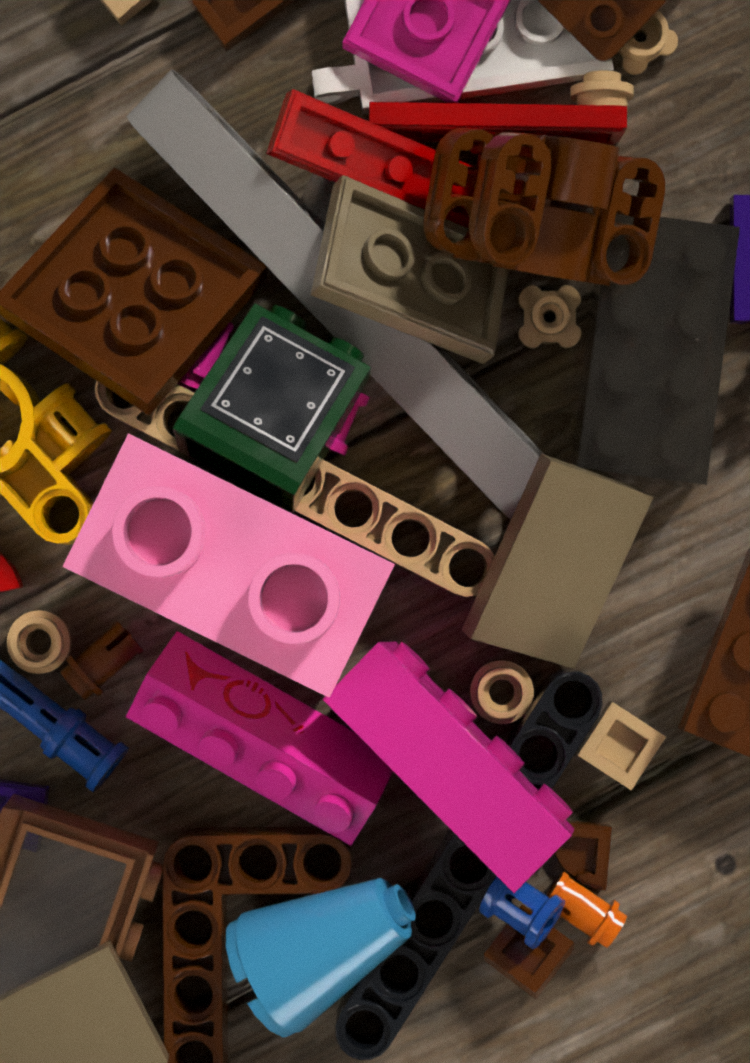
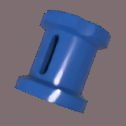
M496 877L480 904L479 913L486 918L495 915L524 935L525 945L531 949H536L559 919L565 906V900L558 895L549 898L527 882L513 893ZM515 898L532 909V914L528 915L512 903V900Z

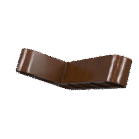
M317 826L200 827L188 829L174 840L165 853L163 862L164 1046L169 1053L168 1063H187L181 1055L180 1046L190 1041L202 1042L209 1047L213 1055V1061L210 1063H228L227 951L225 947L227 894H317L337 889L345 883L350 875L352 864L350 845ZM256 844L268 847L276 856V868L265 875L251 873L243 864V850ZM327 844L338 851L342 862L337 870L323 875L315 873L309 868L306 863L305 854L314 845ZM189 845H196L205 849L211 857V871L200 876L190 875L184 871L179 861L180 850ZM190 910L201 911L211 921L212 934L202 939L190 938L180 928V915ZM187 976H200L207 980L212 987L213 996L206 1002H191L182 994L180 981Z

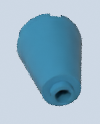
M377 878L246 911L227 926L225 947L236 983L248 978L253 991L258 997L247 1003L248 1006L269 1031L284 1038L307 1028L411 937V922L415 920L416 914L410 897L400 885L392 886L385 879Z

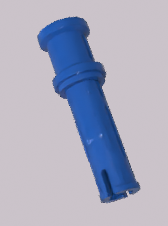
M0 659V709L8 713L42 740L40 747L44 750V755L51 760L59 757L87 779L86 788L93 793L97 791L117 768L128 752L129 747L122 742L113 744L85 722L87 715L79 708L75 710L72 707L66 711Z

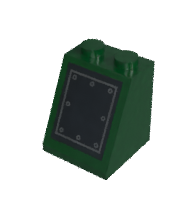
M254 303L172 429L179 452L294 514L368 382L371 367L362 362L364 354L350 343L337 337H330L328 342H325L305 331L307 323L288 309L273 305L271 310L268 311Z

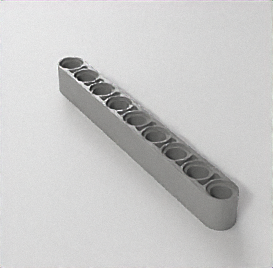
M171 69L127 115L132 126L334 337L350 343L364 354L362 362L371 367L370 375L511 520L540 454L544 453L444 348L311 296L325 224L203 96L180 74Z

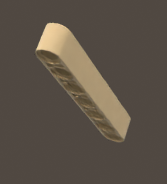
M96 380L95 395L103 410L119 421L179 451L176 439L169 431L168 420L174 409L188 404L194 395L192 391L176 384L149 416L135 406L127 409L116 407L113 401V391ZM323 460L315 474L314 487L307 495L303 496L295 510L300 515L435 585L464 597L477 596L494 559L492 550L483 542ZM356 491L363 493L369 498L372 504V514L365 524L360 527L351 528L344 526L338 521L335 507L342 495ZM412 520L419 522L428 533L429 541L427 548L417 557L401 555L392 544L391 536L393 530L404 521ZM466 549L476 552L484 562L483 577L478 583L468 587L457 584L449 573L451 558L456 552Z

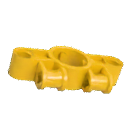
M0 317V390L14 404L20 406L22 418L17 441L9 440L0 448V493L43 539L57 544H74L94 503L69 474L103 444L112 430L106 423L98 425L74 399L76 391L70 383L63 384L40 401L36 391L23 377L3 366L20 350L26 342L27 336L21 329L12 330ZM62 416L77 431V435H75L61 420ZM63 498H70L75 502L79 510L78 523L69 532L60 534L50 523V511L57 501Z

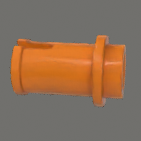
M564 871L559 875L547 893L549 898L558 895L565 900V906L560 917L588 935L587 943L591 946L598 942L608 948L619 934L627 919V915L618 910L619 902L613 900L610 904L570 878L569 874Z

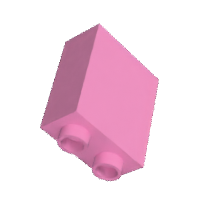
M128 433L62 567L330 698L395 564Z

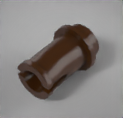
M118 620L77 658L69 655L66 658L69 664L60 671L64 679L84 700L93 693L97 696L104 693L101 686L135 656L144 652L139 643L132 638L133 636Z

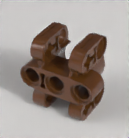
M456 128L446 133L440 140L435 152L424 213V233L427 241L435 249L451 253L453 258L489 263L499 268L610 286V283L629 285L640 280L648 271L651 263L665 196V178L656 162L644 157L618 156L620 148L612 145L574 138L495 131L493 137L492 134L481 129ZM461 150H470L472 153L478 154L476 167H467L459 163ZM625 179L639 182L637 195L623 192ZM452 185L474 189L473 197L451 194ZM456 206H462L469 217V229L462 240L452 243L445 235L444 220L451 209ZM616 214L634 217L633 225L615 222ZM623 235L629 245V257L622 269L613 272L608 266L606 251L610 242L615 237Z

